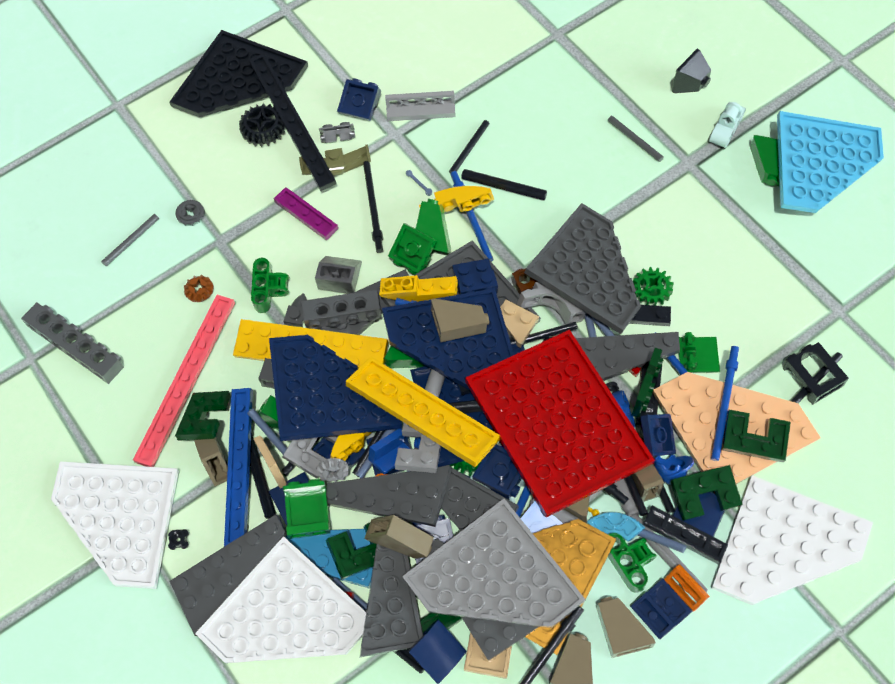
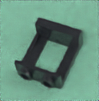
M819 342L814 345L809 344L805 346L801 353L797 355L795 353L790 355L783 367L784 371L790 368L810 393L808 401L812 405L844 387L849 379ZM813 354L822 361L835 377L822 386H819L801 363L802 360Z

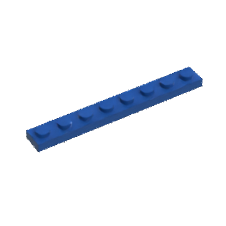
M251 388L231 390L224 546L247 533L252 419L247 412L252 409L253 390Z

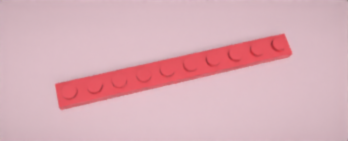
M216 295L133 458L135 463L146 467H154L235 305L234 299Z

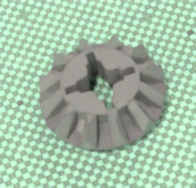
M338 458L325 459L316 467L317 476L320 477L321 481L326 480L328 483L330 481L337 483V480H344V477L348 476L349 472L348 464Z

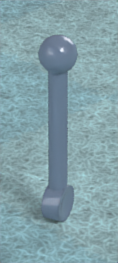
M411 170L406 171V176L411 177L422 187L427 196L432 195L431 188H427L413 175Z

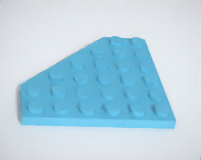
M779 111L777 114L781 208L817 213L884 158L882 130L879 127Z

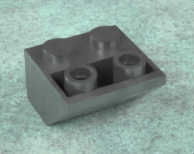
M325 256L319 262L316 271L315 281L317 288L341 293H354L362 261Z

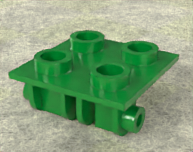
M686 332L685 336L679 337V361L688 372H720L717 337H695L692 332Z

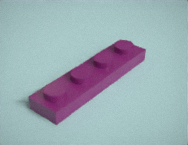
M287 187L273 198L276 204L326 241L339 229L335 222Z

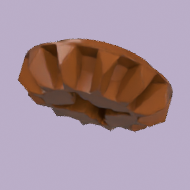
M202 274L200 276L194 275L192 279H187V283L184 285V294L190 301L202 302L211 296L214 286L209 277H204ZM198 284H200L202 288H199L196 293L194 287H198Z

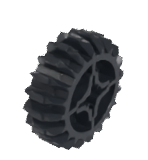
M264 103L262 106L256 104L254 108L250 106L249 111L245 110V115H241L239 130L244 140H247L249 144L253 143L254 146L259 144L261 147L264 144L269 146L271 142L275 143L276 139L281 140V135H284L286 128L275 107H272L271 104L267 106Z

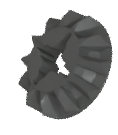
M187 200L179 204L175 215L179 223H183L185 226L187 224L193 226L195 222L200 223V219L204 217V208L196 200ZM187 211L193 212L194 215H188Z

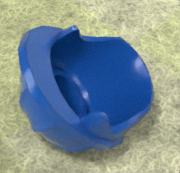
M673 454L667 459L657 456L654 465L663 482L671 485L670 481L672 479L687 475L688 469L694 465V459L691 456L676 457Z

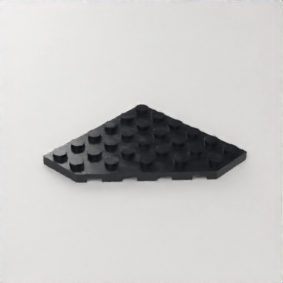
M221 30L169 103L174 108L197 117H203L267 98L265 90L249 63V59L263 53L287 92L294 88L307 69L308 61Z

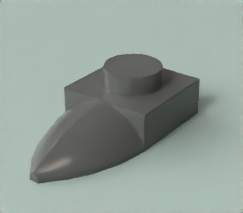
M304 293L299 295L291 305H288L283 321L284 325L303 327L304 319L301 301L307 300Z

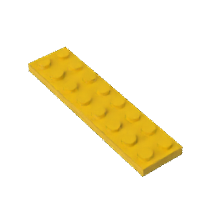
M241 319L233 356L237 358L264 361L265 358L271 359L269 338L309 335L314 338L315 342L320 345L324 344L335 351L337 356L342 359L346 358L357 365L359 369L370 357L384 364L388 339Z
M370 357L346 380L348 388L474 467L482 461L500 440L499 434L373 357Z

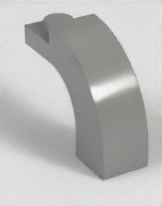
M535 282L532 290L527 289L521 292L517 305L522 308L536 305L552 307L561 315L565 324L582 322L586 315L585 311L539 282Z

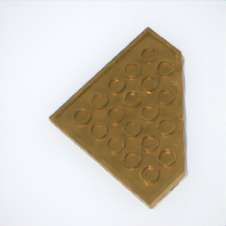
M580 519L533 533L586 599L616 542V538ZM564 619L552 628L540 627L525 638L546 648L562 627L560 624ZM567 635L554 651V654L558 655Z

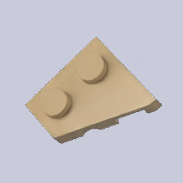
M505 300L500 308L509 335H512L516 345L521 348L538 322L539 316Z

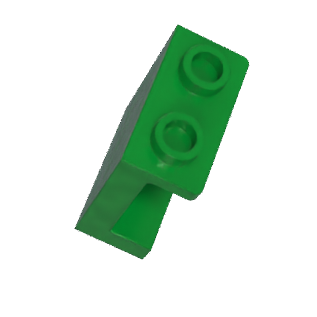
M311 479L308 483L290 482L287 486H283L288 538L294 539L330 534L326 485L324 481Z

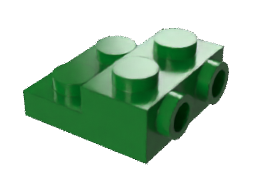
M403 223L388 257L392 258V262L396 265H404L410 273L416 275L427 268L431 259L430 254L437 240L407 223Z

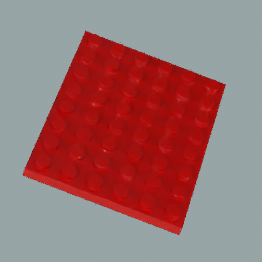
M570 330L465 378L466 384L495 433L500 435L501 443L546 518L655 462L648 448Z

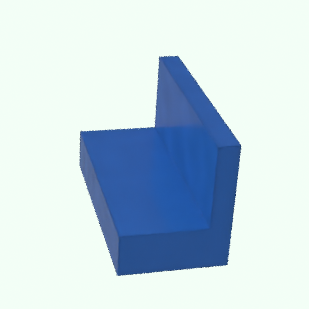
M397 429L370 446L368 460L383 474L395 468L398 448L410 449L404 443L405 436L402 435V429Z

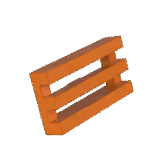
M680 564L664 579L693 612L710 597ZM672 577H674L682 585V588L675 582V580ZM687 593H689L697 601V603H695Z

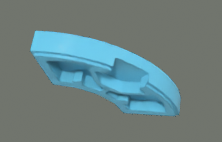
M618 512L602 513L587 521L589 525L606 534H620L627 541H631L645 529L635 518Z

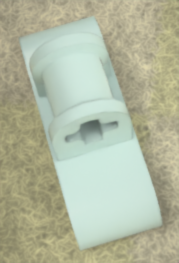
M729 102L721 114L709 142L726 148L740 124L746 108L736 102Z

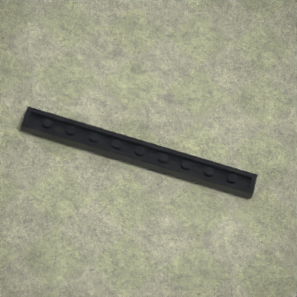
M263 53L249 59L253 71L273 107H275L284 127L319 190L323 191L336 185L334 176L265 54Z

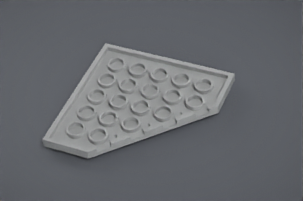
M502 499L402 576L427 611L437 614L552 628L586 601L505 499Z

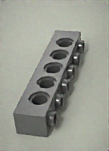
M36 302L21 318L27 327L107 384H110L124 368L120 362L121 358L116 353L112 352L110 354L107 352L108 349L100 342L96 344L89 334L80 333V329L73 323L67 324V320L63 316L53 314L54 311L47 305L42 306Z

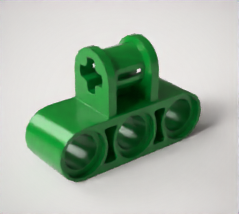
M263 257L254 261L252 271L251 301L258 313L269 311L271 308V297L288 295L287 282L289 281V275L281 272L273 273L268 259Z
M609 534L616 538V543L619 545V548H612L608 555L609 560L630 591L634 593L642 592L648 581L647 573L643 567L652 562L657 557L656 554L651 552L645 538L628 546L620 534ZM627 559L631 565L625 567L620 563V560ZM639 577L643 583L636 585L633 583L632 578Z

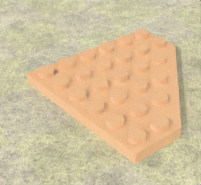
M686 372L655 388L652 393L665 414H671L674 429L701 472L730 465L735 482L738 484L778 462L722 450L723 442L719 461L711 460L725 382ZM732 386L728 411L730 409L750 413L747 433L766 436L768 420L770 418L791 422L786 457L821 438L799 403L739 386Z

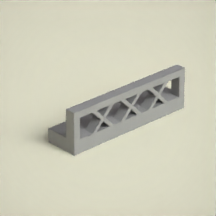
M454 91L385 95L387 122L456 117ZM451 97L450 100H443L442 98Z

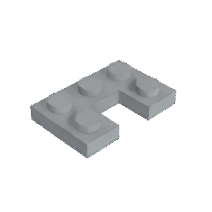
M403 423V436L421 437L419 450L398 448L395 469L437 473L441 446Z
M339 435L324 438L335 444ZM317 438L292 440L282 458L315 478L318 477L316 474L317 465L326 459L311 450Z

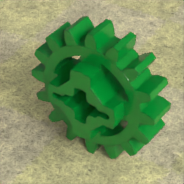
M649 267V271L643 268L641 274L636 273L633 283L636 289V298L640 297V303L646 301V305L653 303L656 306L657 302L663 305L664 300L669 301L670 295L673 293L674 282H670L671 276H665L666 271L661 273L658 267L656 271Z

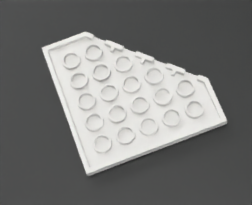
M60 461L51 500L85 547L90 551L101 569L109 577L112 584L116 587L156 589L179 473L178 469Z
M752 475L742 500L743 505L739 508L727 542L728 547L719 565L711 589L747 604L755 605L765 599L775 597L790 589L812 582L817 578L859 563L863 559L873 522Z
M283 536L195 634L224 663L347 655L363 636L366 612Z

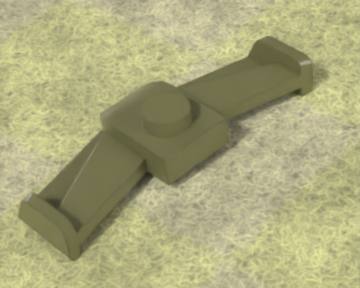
M368 144L344 155L342 148L326 150V158H323L333 176L342 175L345 172L360 167L364 161L371 162ZM299 157L302 175H311L302 157Z

